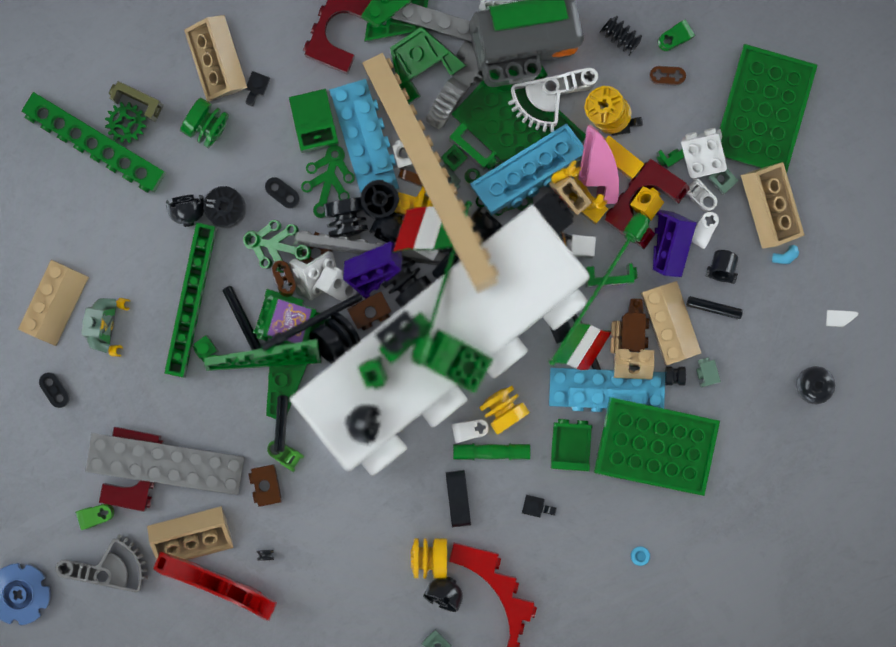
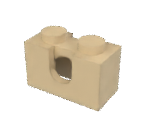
M615 349L614 378H653L654 350H640V353H633L629 349ZM629 366H637L640 367V369L637 371H631L629 370Z

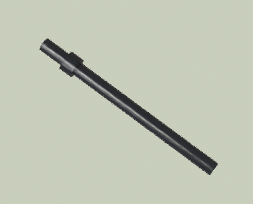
M358 293L283 333L279 332L273 335L270 340L260 344L261 349L265 351L275 345L279 346L285 343L286 339L361 301L362 296Z

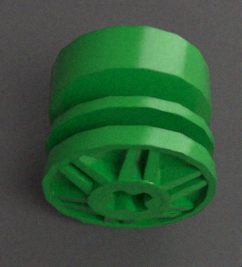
M200 97L185 117L180 132L190 138L198 132L197 142L202 143L206 138L204 146L209 149L223 133L229 114L223 112L220 115L221 109L219 108L215 109L211 114L212 104Z

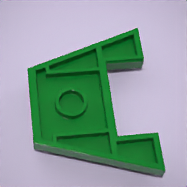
M412 0L410 2L422 7H428V0ZM392 18L387 20L386 25L382 24L378 28L367 22L364 41L411 34L420 27Z
M423 27L418 28L390 47L395 73L398 74L402 82L399 86L401 90L406 89L410 98L407 100L408 104L421 97L411 80L438 62L442 61L450 76L468 66Z

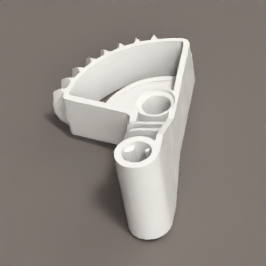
M584 68L553 77L515 84L511 87L513 100H510L508 104L516 105L512 108V112L519 110L516 117L520 118L523 115L522 123H525L527 119L530 121L528 127L535 123L537 124L535 130H538L541 125L543 126V132H546L547 126L550 127V132H554V126L558 122L560 95L591 90L597 82L598 73L593 68ZM553 83L555 90L550 92L545 88V85ZM525 88L528 99L536 108L546 112H554V122L541 121L529 115L519 104L515 89Z

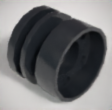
M219 186L207 194L204 200V212L214 225L221 228H232L244 219L246 203L244 198L235 189L228 186ZM222 202L225 204L229 203L227 211L220 210Z
M360 197L323 204L325 217L335 219L334 222L327 224L328 228L336 227V230L328 232L330 237H351L368 230V225H359V223L367 221L366 217H357V213L363 211Z
M414 260L402 264V270L389 281H385L382 284L384 288L391 284L394 285L388 291L389 294L399 291L400 294L396 297L395 301L401 309L432 285V282L426 275L417 279L416 275L421 270L419 267L414 271L410 270L416 264Z
M336 313L331 318L326 319L325 325L320 324L309 334L311 340L317 339L321 356L331 364L360 342V337L354 326L340 313Z

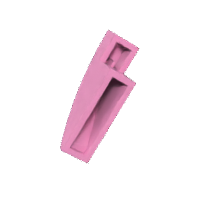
M588 125L580 166L582 168L578 179L585 186H598L596 197L598 194L604 195L603 200H608L606 204H616L619 195V177L614 156L602 135L592 125Z

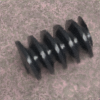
M618 16L610 18L599 33L606 31L605 38L612 35L611 42L614 43L618 40L617 47L619 48L624 45L623 52L630 50V56L640 44L642 35L635 37L636 30L629 32L630 25L623 28L624 21L622 20L617 23Z

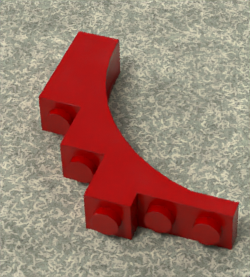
M454 542L449 562L472 570L494 589L505 608L508 618L510 636L507 647H520V642H517L519 634L522 635L525 624L522 623V620L530 622L531 618H535L537 607L534 606V601L512 596L513 593L517 594L519 582H516V577L494 572L495 569L499 570L501 558H498V553Z
M160 551L153 570L230 601L262 619L270 620L276 602L262 595L260 591L251 586L233 581L223 574L205 569L197 563Z

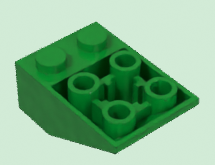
M326 88L289 97L302 153L339 144Z
M437 329L432 340L435 342V347L430 362H427V365L424 367L475 394L493 358Z

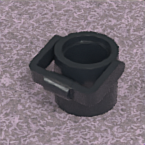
M728 250L715 251L711 267H707L705 276L720 282L735 284L738 273H735L738 256Z

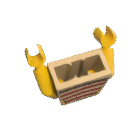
M572 161L567 168H563L552 175L549 186L576 215L582 211L594 209V207L599 210L605 207L608 200H603L604 195L598 194L595 201L589 200L571 176H576L582 168L574 166L577 161Z

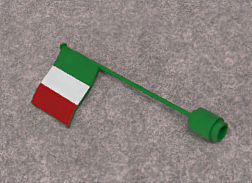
M466 201L464 204L466 208L463 211L465 216L468 215L469 208L473 205L471 201ZM417 207L406 210L393 253L405 250H437L453 247L426 335L416 338L411 353V361L420 366H426L427 362H430L435 347V342L432 341L433 338L430 337V333L456 253L434 207Z
M637 213L629 221L623 231L627 241L552 360L549 359L550 365H555L556 363L568 364L579 370H589L611 335V330H600L590 324L580 323L629 243L640 242L650 222L646 216Z

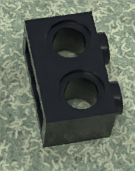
M405 310L374 335L389 354L391 352L396 354L404 348L403 343L409 339L411 342L420 335L418 331L421 328ZM404 322H410L413 326L409 333H404L401 330V325ZM394 334L397 337L394 345L386 343L387 335Z

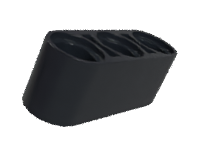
M465 470L446 472L452 528L470 526L471 520Z

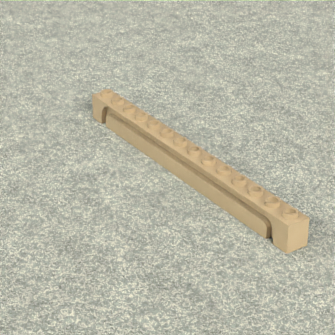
M381 53L362 62L476 292L479 293L497 284L496 276L499 273L494 264L490 266L488 260L491 257L486 248H481L479 243H482V239L478 232H473L471 227L474 224L469 215L465 216L463 211L466 208L461 199L457 200L455 195L458 192L454 184L448 183L449 174L445 167H440L439 163L442 162L437 151H432L431 147L434 145L429 135L425 137L423 131L426 129L421 119L417 121L415 115L418 113L414 105L408 104L409 95L405 88L401 90L399 84L402 82L397 73L393 74L391 69L394 66L390 58L386 59L384 54Z

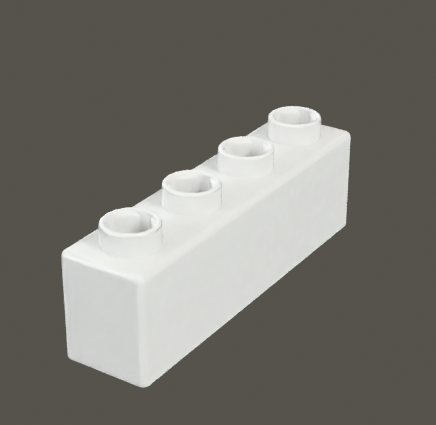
M530 205L480 245L482 249H487L491 257L488 262L490 266L494 264L499 273L496 276L497 284L477 293L461 261L450 269L433 323L434 327L430 333V337L433 338L437 329L493 358L487 370L492 379H495L528 352V349L518 336L541 317L544 318L552 330H556L588 303L587 298L579 290V287L589 279L588 272L534 205ZM444 275L290 398L291 403L345 470H352L361 463L368 473L374 476L407 449V446L397 435L399 431L421 414L431 427H435L468 400L457 386L458 384L411 361L414 345L390 364L378 350L382 344L374 335L405 310L412 318L419 312H422L430 321ZM404 322V323L401 325V328H402L404 325H406L408 322ZM394 334L387 335L385 341L389 340ZM380 356L388 379L384 382L385 385L380 388H366L358 366L362 362ZM360 405L377 406L380 410V416H377V422H380L379 432L375 441L370 442L371 445L361 444L353 440L345 426L346 416L355 407Z

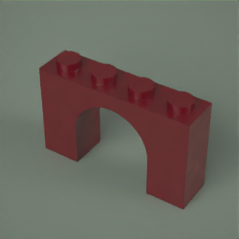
M327 0L326 5H322L319 10L318 16H320L318 24H313L310 32L313 34L311 40H307L304 45L305 57L348 75L355 55L333 46L326 37V27L329 21L339 14L346 13L361 18L371 0Z
M650 159L644 163L638 176L630 181L629 188L625 193L620 194L618 202L613 208L608 210L604 220L609 226L625 236L623 231L634 216V209L630 204L643 186L648 189L654 188L679 204L690 190L688 184ZM648 228L640 242L635 241V244L645 249L656 234L651 228Z
M114 427L112 436L159 444L164 443V440H161V435L121 427ZM140 480L132 487L103 483L99 503L145 512L147 508L151 507L152 497L149 495L150 490L154 489L156 482Z

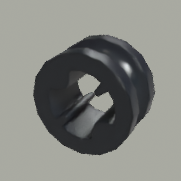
M274 550L256 551L259 554L257 561L274 560V557H272Z

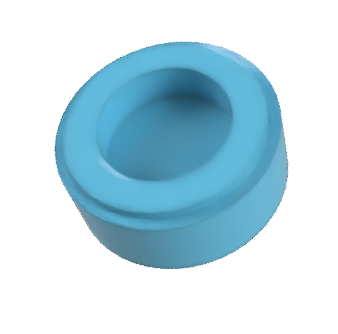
M638 546L631 551L630 557L634 564L643 566L649 562L650 553L645 547Z

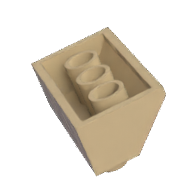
M224 15L207 17L184 29L208 102L235 94L247 88Z
M783 162L741 175L762 249L776 247L804 236Z
M51 260L18 330L57 346L89 277Z
M677 281L640 293L665 366L701 354Z
M222 506L147 526L149 543L156 561L160 551L189 560L234 548Z

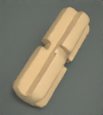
M612 321L611 323L612 338L610 352L614 354L615 349H621V321Z

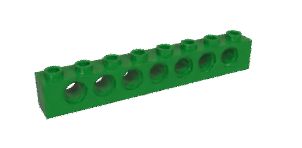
M35 92L31 94L21 112L26 114L24 116L25 119L32 123L38 121L42 124L40 128L48 133H51V131L56 132L58 139L65 143L69 140L75 144L73 148L81 153L84 150L91 154L89 158L98 163L101 160L107 163V169L114 173L117 170L123 173L122 178L130 183L133 180L140 184L138 187L147 193L150 190L155 192L166 174L163 170ZM47 109V118L41 119L40 112ZM63 119L65 121L64 127L57 129L56 122ZM80 129L81 136L78 139H73L72 132ZM92 139H96L98 142L94 149H90L88 146L89 141ZM113 149V157L106 159L105 151ZM129 159L130 166L123 169L121 167L122 160ZM140 169H146L147 175L143 179L137 177V172Z
M196 222L164 374L186 377L217 227Z

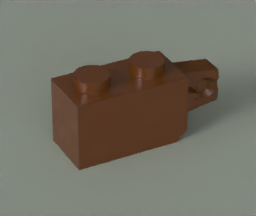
M630 299L628 313L621 317V349H629L630 352H640V350L648 348L649 338L645 337V329H649V318H646V313H644L642 299Z

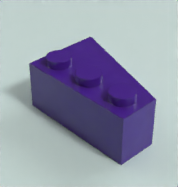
M659 210L656 214L658 216V227H655L654 232L657 234V246H654L653 270L664 276L682 277L697 222L673 211Z
M388 242L344 261L343 280L367 299L374 289L378 290L381 283L389 281L402 270V251L393 253L395 244Z

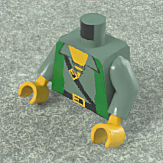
M100 298L92 307L85 309L81 333L82 336L87 338L90 348L104 353L108 352L110 356H121L116 353V349H123L121 345L109 346L116 306L122 310H129L130 308L124 307L126 301L130 302L129 299L119 298L116 301V299Z

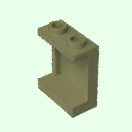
M117 81L116 85L113 84L109 90V95H111L109 99L116 104L119 103L122 95H125L147 105L148 108L144 115L154 122L157 121L164 106L159 100Z

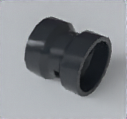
M666 367L665 385L678 384L679 386H685L686 368L678 367L674 369L673 367Z

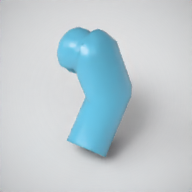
M791 245L784 254L773 253L772 263L790 264L799 255L798 247Z

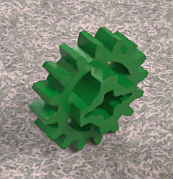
M120 102L119 108L113 105L114 111L108 110L111 116L105 118L109 122V124L105 125V128L111 129L108 135L114 134L113 139L117 141L120 138V143L124 144L125 140L131 144L132 138L138 141L137 135H144L141 130L142 128H147L143 124L147 118L141 117L144 113L143 110L137 111V105L132 108L130 102L127 103V106ZM127 110L134 112L137 117L129 116ZM118 113H120V116L118 117V119L114 121V118L116 117V115H117ZM124 119H127L128 121H131L130 123L127 124L128 127H125L124 125H120V124L124 123ZM138 125L136 131L132 133L133 128ZM115 129H122L124 135L118 134Z

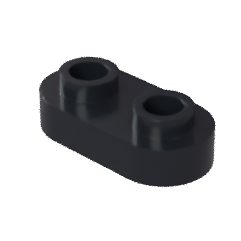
M277 177L267 180L265 190L276 201L289 209L299 204V194L293 188ZM277 184L279 186L278 190L273 191L272 185ZM293 196V202H287V197Z
M44 373L39 379L42 391L54 407H65L70 400L67 390L57 375L54 373ZM48 379L53 380V384L51 386L47 385ZM58 395L63 396L62 402L57 400Z

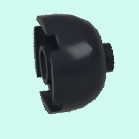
M375 180L368 183L360 196V203L364 213L374 219L385 218L393 214L399 202L398 192L395 187L390 183L384 182V180Z
M193 194L172 198L173 202L171 203L168 200L166 201L169 217L174 222L183 224V227L195 225L194 222L203 216V195H199V198H194Z
M478 207L471 216L474 224L471 228L474 233L478 232L482 241L485 242L498 232L503 225L487 211L482 213L481 210L483 208Z
M393 212L388 217L375 219L369 232H375L374 237L385 243L392 242L394 244L397 241L402 226L403 216Z
M813 366L800 373L797 378L796 388L800 397L807 403L821 404L825 403L833 395L835 381L828 370L823 367Z
M360 405L355 407L346 416L345 426L353 440L366 445H371L370 442L375 441L380 428V422H377V416H380L379 408L373 405Z
M447 577V579L433 580L426 588L423 597L431 604L433 602L439 604L441 609L456 612L462 603L463 593L456 584L457 581Z

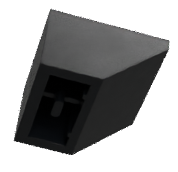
M548 192L533 205L556 234L559 235L573 224L572 218L574 215L568 208L563 209L560 205L562 201L556 193L551 194Z

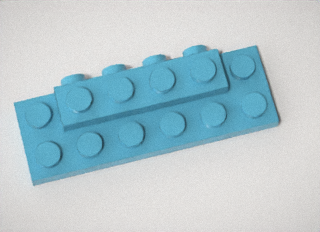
M363 79L330 89L360 193L368 183L375 180H384V182L392 184L396 190L399 189L393 166L396 165L393 154L389 155L387 148L391 146L388 136H383L381 129H385L382 117L378 118L376 111L379 110L376 99L372 100L367 80Z
M566 123L470 183V186L491 216L506 206L508 208L512 206L516 208L522 204L524 198L536 196L540 188L544 186L546 188L550 187L549 183L555 172L567 168L572 161L578 162L581 160L584 146Z
M550 368L549 406L572 407V411H584V407L591 408V412H603V408H608L609 398L612 397L664 409L665 372H653L652 379L614 378V370Z

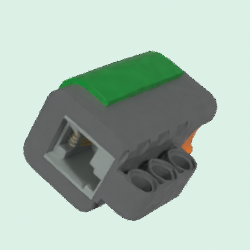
M521 0L488 6L486 10L475 12L469 23L477 66L479 70H482L484 82L489 87L533 81L541 72L540 61L574 55L584 41L575 0ZM527 67H533L535 73H530ZM508 70H514L517 76H511ZM490 73H495L498 79H492Z

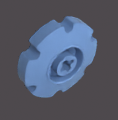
M14 563L0 569V620L8 624L13 623V620H17L19 625H26L41 617L40 608L46 609L51 598L50 586L43 584L46 576L42 571L30 564L26 565L23 569L19 563ZM21 590V591H22L21 595H22L23 597L17 598V597H16V596H17V592H16V591Z

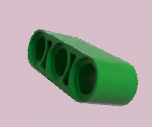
M419 312L413 320L421 328L418 331L420 334L418 337H421V335L426 334L430 321L422 312ZM408 322L401 330L404 333H409L413 326ZM393 335L386 343L394 345L397 337ZM416 338L411 342L409 339L403 343L404 348L396 354L394 352L389 354L383 345L378 350L392 364L415 344Z

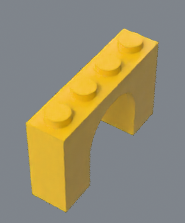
M608 135L604 140L611 149L617 169L632 180L644 163ZM578 172L576 176H573V180L589 200L595 201L596 198L591 195L587 186L578 179ZM605 206L602 210L594 207V209L580 213L596 225L608 208Z

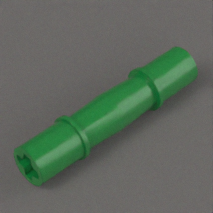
M453 444V460L530 459V444Z

